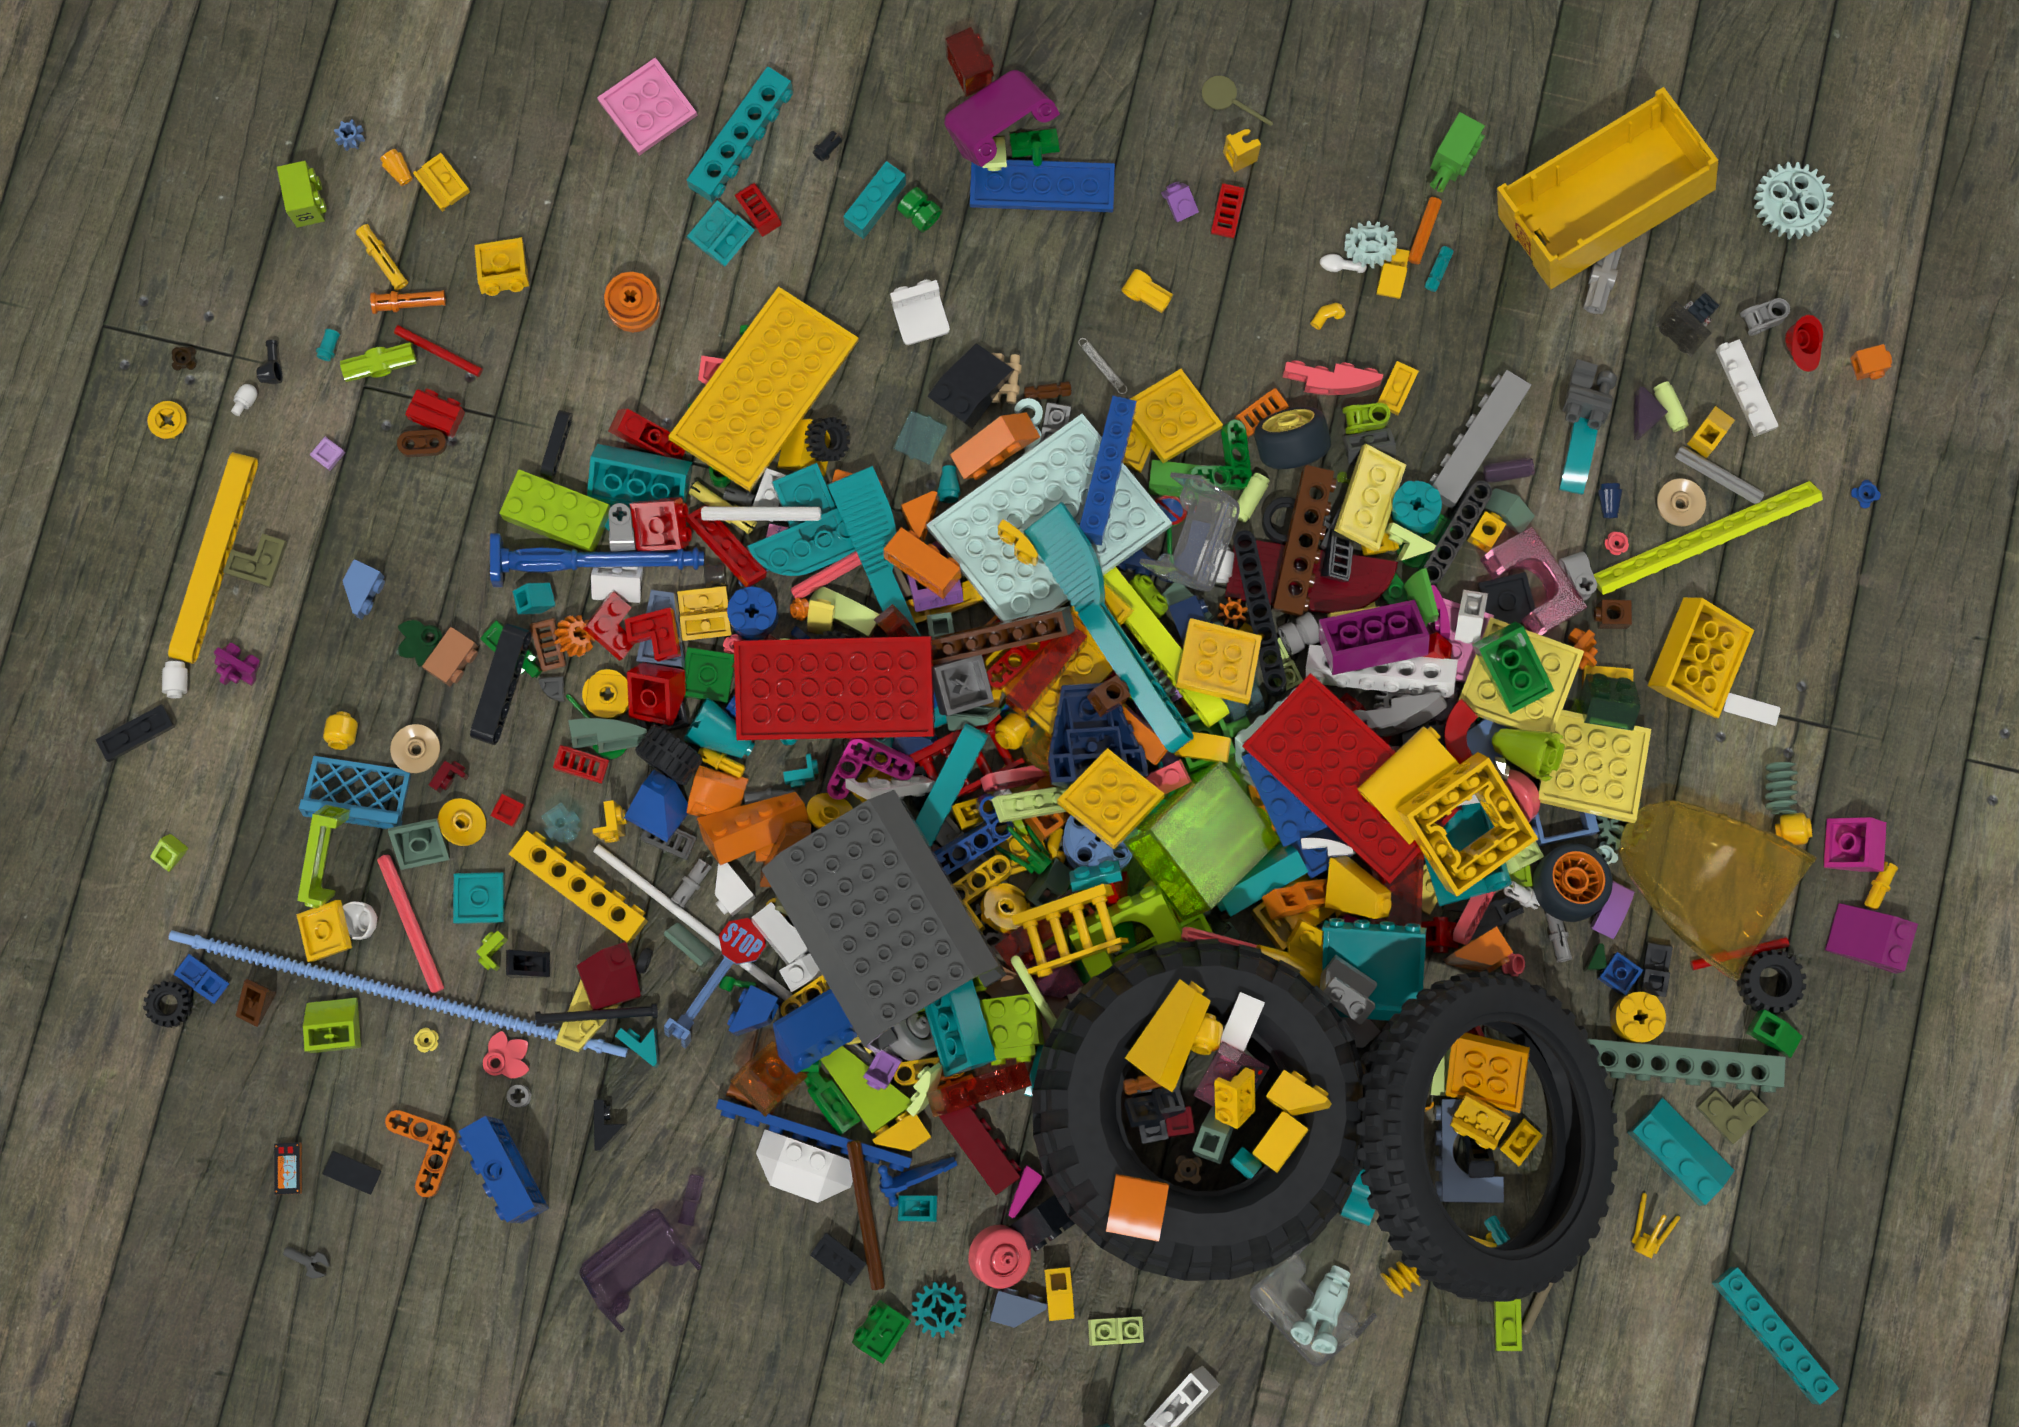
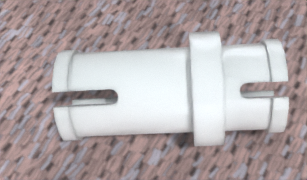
M1514 881L1511 884L1513 887L1508 886L1504 888V894L1518 900L1522 906L1531 907L1532 909H1537V905L1540 906L1532 888H1525Z

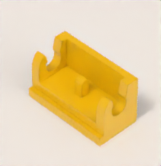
M1249 129L1226 136L1223 154L1234 173L1258 160L1261 147L1260 141L1255 139L1245 143L1242 140L1244 136L1250 134L1251 131Z

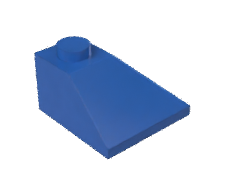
M653 770L641 785L624 819L668 842L687 817L688 803L674 780Z

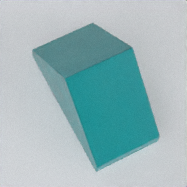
M899 1196L898 1221L937 1222L938 1196Z

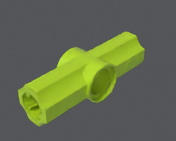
M411 343L387 349L385 347L372 348L367 350L364 355L340 361L341 371L346 382L368 376L374 378L389 375L392 370L417 364Z

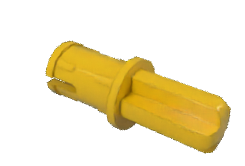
M701 747L698 751L703 762L715 767L716 771L722 770L737 777H742L745 772V766L728 758L727 754H721Z
M1884 862V872H1879L1876 879L1872 880L1871 884L1873 886L1865 900V906L1869 909H1879L1886 892L1891 890L1890 884L1898 870L1896 865L1889 863V866H1887L1888 862Z

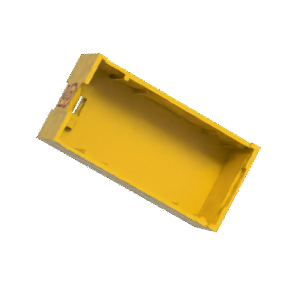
M1662 87L1655 92V97L1510 185L1507 186L1504 183L1497 188L1498 217L1515 241L1518 240L1532 259L1533 266L1551 290L1716 190L1718 159L1666 89ZM1535 231H1536L1537 234L1540 236V238L1543 240V242L1545 243V246L1543 245V243L1541 242V240L1538 238V236L1535 235V233H1534Z

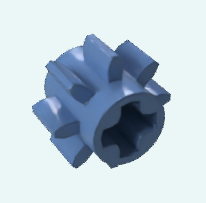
M352 119L350 123L341 121L339 129H334L335 134L339 136L335 141L338 145L343 144L346 151L349 148H356L358 150L360 142L365 141V138L361 135L364 131L362 126L356 127Z

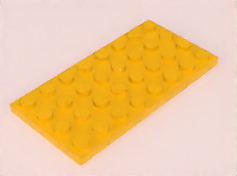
M778 286L670 433L669 440L750 492L858 343L859 338Z

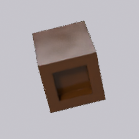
M1601 600L1597 607H1594V621H1598V629H1628L1632 625L1631 600ZM1607 610H1614L1617 613V619H1610L1607 616Z
M1116 675L1094 688L1087 698L1099 716L1102 717L1124 704L1131 695L1127 684ZM1106 691L1112 692L1115 699L1108 697Z

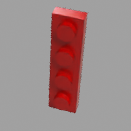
M707 505L702 506L687 516L686 522L745 587H751L766 577L767 571L752 557L750 552L721 520H702L701 509L705 506L708 507Z

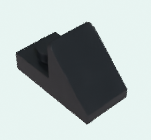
M604 1099L594 1100V1149L597 1152L604 1151L627 1126L626 1124L607 1125V1120H611V1105H607V1100Z

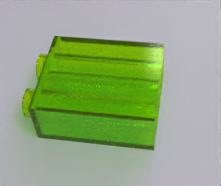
M1221 761L1193 774L1190 777L1191 782L1178 788L1123 841L1155 885H1160L1166 899L1183 921L1213 909L1281 840L1271 828V820L1267 813L1256 807L1243 791L1239 776L1233 770L1226 768Z

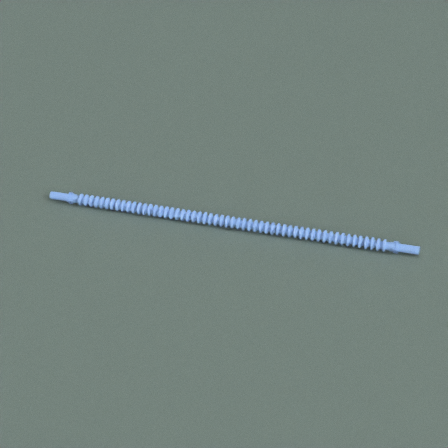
M173 930L169 934V940L191 945L194 949H207L208 953L214 951L215 955L220 953L222 957L227 954L228 958L234 956L235 960L241 958L242 962L248 960L250 964L253 961L256 965L262 963L263 967L269 965L270 969L276 967L277 971L283 969L285 973L289 970L290 974L295 972L297 976L304 974L305 978L311 976L312 980L318 978L319 982L324 979L325 983H329V981L332 982V985L339 983V987L346 985L347 989L353 987L354 991L359 988L360 992L366 990L367 994L373 992L374 996L380 994L382 998L387 996L389 1000L394 997L395 1001L401 999L402 1003L408 1001L409 1005L415 1003L416 1007L422 1005L424 1009L427 1006L430 1010L436 1008L437 1012L443 1010L444 1014L450 1012L451 1016L457 1014L459 1018L462 1015L465 1019L471 1017L472 1021L478 1019L479 1023L485 1021L486 1025L492 1023L494 1027L498 1024L499 1028H503V1026L507 1030L513 1028L514 1032L520 1030L521 1034L527 1032L528 1036L533 1033L534 1037L540 1035L541 1039L548 1037L549 1041L555 1039L556 1042L561 1029L555 1030V1026L548 1028L547 1024L536 1027L534 1021L528 1023L527 1019L521 1021L520 1017L513 1019L512 1015L506 1017L505 1013L502 1016L499 1015V1012L493 1014L492 1010L488 1012L485 1011V1008L478 1010L477 1006L471 1008L470 1004L466 1007L463 1002L458 1005L457 1001L453 1003L450 1002V999L443 1001V997L437 999L435 995L430 997L428 993L423 996L422 992L416 994L415 990L409 992L408 988L402 990V987L395 988L393 984L388 987L387 983L381 985L380 981L374 983L373 979L367 981L366 977L360 979V976H356L354 978L353 974L346 976L345 972L339 974L338 970L332 972L331 968L325 970V967H321L319 969L318 965L311 967V963L305 965L303 961L298 963L296 959L293 962L290 958L284 960L283 956L277 958L276 954L270 956L269 952L263 954L261 950L258 953L256 949L249 951L248 947L242 949L241 945L235 947L234 943L228 945L226 941L222 944L221 940L215 942L214 938L208 940L197 934L192 936ZM590 1039L583 1047L584 1050L590 1048L597 1053L605 1052L625 1058L628 1053V1048L606 1043L603 1039Z

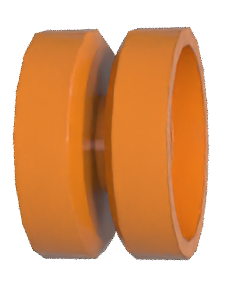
M637 272L621 273L614 277L606 286L604 294L605 307L613 323L620 329L632 333L644 331L651 327L658 319L661 309L659 296L652 281L645 275Z

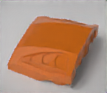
M700 765L695 774L689 796L687 814L702 817L740 807L749 779Z

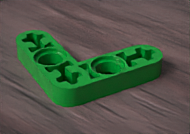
M1231 420L1223 425L1221 429L1225 466H1195L1190 469L1185 475V481L1189 488L1193 490H1242L1247 487L1252 477L1246 428L1241 421ZM1232 428L1233 431H1236L1237 435H1235L1234 432H1231L1230 429ZM1233 449H1237L1240 452V461L1234 459L1232 455ZM1215 472H1218L1222 475V484H1219L1215 481ZM1196 474L1197 477L1206 476V479L1199 482L1198 479L1194 478V475ZM1238 475L1240 478H1243V481L1241 482L1240 479L1231 480V478Z

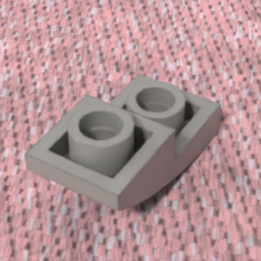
M1047 402L1040 443L1068 424L1071 406Z

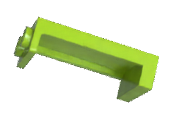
M325 805L312 814L297 900L305 902L304 905L307 907L319 908L335 895L334 890L322 888V881L332 828L336 829L349 819V809Z

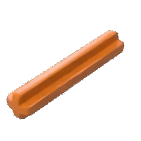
M1430 197L1408 257L1410 263L1418 265L1421 262L1442 200L1439 198Z

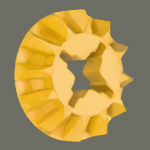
M163 401L156 404L150 410L147 419L148 427L157 437L164 440L169 438L175 439V436L183 433V429L187 425V414L179 404L172 401ZM161 415H163L164 417L166 416L168 418L173 416L171 420L173 421L174 426H170L169 424L163 426L165 422Z

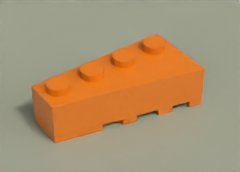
M796 792L697 818L703 841L720 866L775 843L786 823H793L795 821L810 823L805 804Z

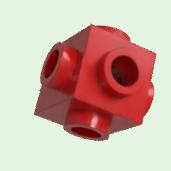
M1433 917V921L1420 922L1421 928H1426V948H1433V953H1448V949L1458 948V942L1453 941V933L1457 923L1448 922V917Z

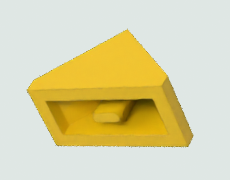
M978 798L952 806V812L961 831L964 833L984 822L976 808ZM990 800L984 802L983 811L989 812L993 810Z

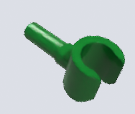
M726 976L721 980L719 988L731 992L734 985L749 988L750 985L755 986L756 982L740 981Z

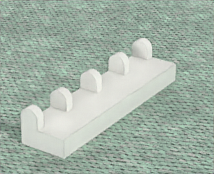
M1740 339L1731 343L1721 344L1715 351L1754 437L1776 429L1778 423Z

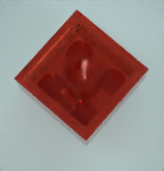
M969 27L945 38L946 58L966 97L979 92L992 83V76H994L992 67L994 65L990 55H985L981 48L984 44L979 33L975 34L972 27Z

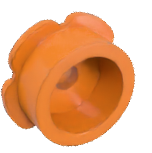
M795 598L790 605L792 617L799 621H804L808 617L809 602L807 599Z

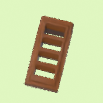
M555 617L529 624L541 670L547 671L566 666L564 653L560 652L561 645L554 644L555 640L558 639L553 634L558 629ZM550 626L551 631L539 634L538 629ZM553 636V641L541 643L540 639ZM556 647L554 651L543 653L544 648ZM558 655L559 660L545 662V658Z

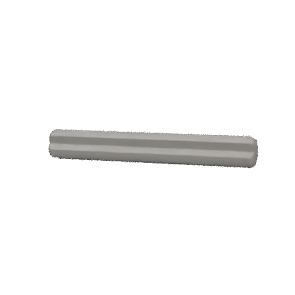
M1681 446L1677 451L1676 459L1754 504L1760 503L1764 497V492L1690 449Z

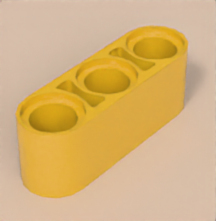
M937 1057L902 1062L894 1075V1079L902 1086L915 1085L919 1081L917 1075L923 1070L924 1066L927 1064L936 1065L938 1062L940 1063V1059ZM903 1067H907L912 1071V1076L907 1081H902L898 1078V1071ZM942 1069L940 1081L959 1079L965 1072L945 1078Z

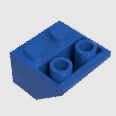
M750 985L749 989L744 988L738 1001L741 1006L738 1012H732L727 1025L730 1027L728 1031L735 1036H739L770 1025L781 1004L780 999Z

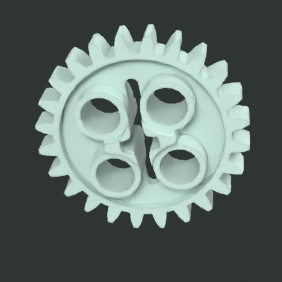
M1787 162L1784 169L1779 164L1776 166L1775 171L1770 169L1767 172V176H1763L1760 180L1762 184H1758L1756 187L1759 193H1756L1754 199L1759 202L1756 203L1754 208L1761 209L1757 217H1765L1763 226L1769 223L1772 225L1769 232L1778 229V237H1781L1784 232L1787 233L1788 239H1791L1794 233L1798 239L1803 236V233L1809 237L1813 233L1812 230L1818 232L1821 228L1820 225L1824 226L1827 222L1825 217H1829L1832 213L1829 208L1833 206L1834 202L1828 199L1833 196V193L1826 192L1830 184H1822L1825 176L1817 178L1818 170L1815 169L1809 172L1808 164L1803 169H1800L1799 162L1793 168ZM1794 182L1801 183L1804 189L1797 188ZM1773 191L1780 192L1782 198H1777ZM1805 203H1810L1814 210L1807 209ZM1783 212L1790 213L1793 219H1787Z

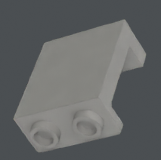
M1335 955L1321 973L1320 989L1333 1000L1331 1002L1333 1007L1362 1025L1375 1008V1003L1369 1000L1368 997L1377 987V982Z

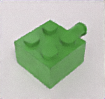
M1459 112L1437 150L1430 167L1437 172L1430 183L1434 190L1438 183L1441 182L1437 191L1444 192L1450 179L1455 182L1459 175H1465L1471 160L1476 156L1485 138V135L1482 134L1485 125Z
M1197 714L1184 718L1192 732L1231 738L1229 758L1234 757L1236 753L1232 737H1235L1242 729H1247L1250 726L1247 716L1228 724L1222 718L1210 728L1201 721ZM1182 757L1187 773L1218 763Z

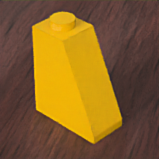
M1347 856L1330 858L1325 907L1373 919L1389 917L1391 891Z

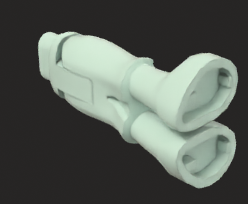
M1334 1265L1330 1272L1325 1274L1324 1279L1316 1290L1311 1306L1306 1310L1307 1315L1304 1321L1295 1322L1291 1328L1292 1336L1299 1343L1308 1345L1312 1341L1316 1323L1319 1322L1322 1325L1313 1340L1312 1349L1326 1354L1335 1352L1338 1342L1332 1335V1332L1338 1324V1316L1347 1299L1350 1286L1348 1280L1351 1275L1348 1271Z

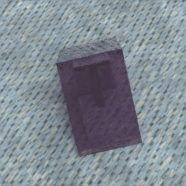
M1639 387L1635 392L1634 440L1641 439L1668 413L1645 387Z

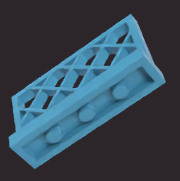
M313 756L304 798L300 801L299 810L304 817L312 818V814L325 805L350 810L349 819L344 823L384 829L402 826L401 818L412 773L398 768ZM318 764L329 765L333 770L321 779L316 773ZM346 768L354 769L357 775L344 782L339 773ZM371 771L377 772L381 779L369 786L363 777ZM336 775L342 785L329 792L324 783ZM395 775L404 776L403 784L393 790L387 780ZM361 779L366 789L354 796L348 786ZM385 782L391 792L378 799L372 790ZM322 785L327 795L319 800L311 799L312 790ZM346 789L352 798L345 803H337L333 796ZM370 792L376 802L368 807L361 806L358 799ZM394 796L398 801L397 810H386L382 803Z

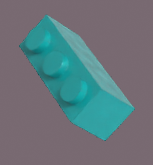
M886 161L843 216L844 226L864 239L906 186V175Z

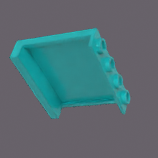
M1331 918L1329 921L1324 922L1322 931H1324L1322 971L1332 958L1337 955L1377 982V987L1368 997L1369 1000L1375 1003V1008L1366 1019L1389 1021L1394 1014L1401 1013V1007L1408 999H1417V993L1424 989L1426 928H1421V925L1409 923L1405 926H1395L1393 922H1380V925L1370 924L1367 920H1355L1354 923H1348L1340 918ZM1334 1007L1340 1017H1348Z

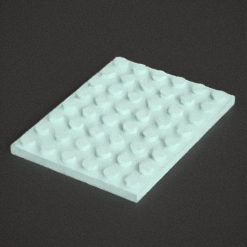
M1083 414L1076 417L926 524L929 532L949 557L958 562L961 572L1001 622L1055 610L1069 601L1067 595L1063 593V589L1060 588V585L1052 576L1053 574L1041 559V556L1038 554L1036 566L1030 563L1029 565L1021 563L1014 555L1015 544L1009 545L1000 539L998 525L1004 519L1016 527L1028 539L1024 530L1060 502H1063L1080 526L1102 440L1100 434ZM1122 464L1102 546L1091 544L1098 558L1103 576L1172 526L1170 519L1124 464Z

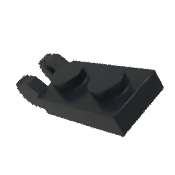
M1509 896L1500 901L1497 899L1489 903L1471 940L1487 933L1496 926L1500 927L1508 923L1510 919L1524 913L1523 908H1516L1506 915L1501 906L1515 901L1514 898Z

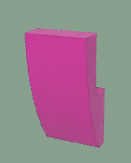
M1431 585L1440 615L1438 620L1435 621V631H1440V635L1445 639H1450V622L1444 600L1436 586Z

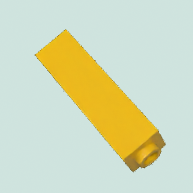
M1180 979L1125 1057V1059L1156 1083L1171 1092L1176 1087L1210 1004V1000L1202 995L1205 991L1193 981L1188 985Z

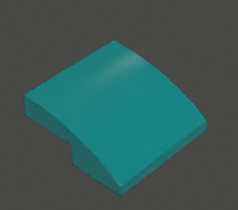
M717 200L686 238L725 267L753 234L755 229L740 216H735Z

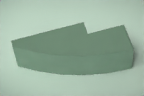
M602 718L568 720L573 749L597 745L599 753L637 747L647 733L645 728L618 720Z

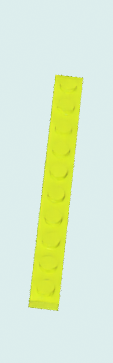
M1808 481L1593 574L1597 581V589L1604 595L1627 584L1634 583L1643 577L1657 573L1673 564H1678L1717 545H1722L1731 539L1745 535L1777 519L1812 506L1814 503L1823 500L1822 492Z

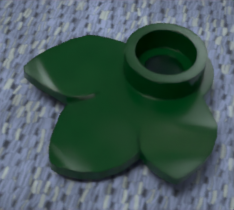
M417 620L403 622L398 626V629L406 638L399 645L396 654L403 658H415L417 665L421 667L443 638L442 632L436 626H424ZM429 634H434V640L428 642L426 640L427 636Z

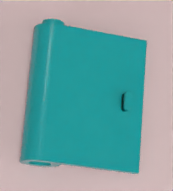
M1474 803L1463 805L1462 810H1459L1443 828L1447 833L1445 836L1452 847L1460 852L1494 828V825L1481 804ZM1423 854L1439 906L1501 890L1512 884L1505 862L1456 897L1444 888Z

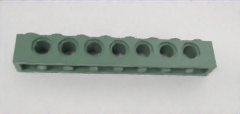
M1587 1039L1588 1044L1596 1046L1599 1052L1597 1062L1599 1066L1605 1067L1607 1073H1610V1078L1625 1079L1626 1075H1635V1080L1650 1081L1651 1077H1658L1662 1083H1676V1079L1685 1080L1686 1085L1701 1086V1082H1711L1710 1087L1726 1088V1084L1736 1085L1735 1089L1751 1090V1086L1761 1087V1092L1776 1093V1088L1784 1087L1786 1057ZM1603 1052L1608 1053L1612 1058L1609 1066H1605L1601 1062ZM1628 1055H1633L1636 1058L1637 1064L1635 1068L1627 1066L1626 1057ZM1653 1057L1659 1058L1662 1063L1659 1071L1654 1070L1651 1066ZM1679 1059L1683 1060L1687 1065L1684 1073L1679 1072L1676 1068V1062ZM1703 1062H1708L1711 1065L1712 1071L1709 1075H1705L1701 1070ZM1729 1064L1734 1065L1737 1070L1734 1078L1730 1077L1726 1072ZM1754 1066L1761 1070L1762 1075L1759 1080L1752 1076L1751 1071Z

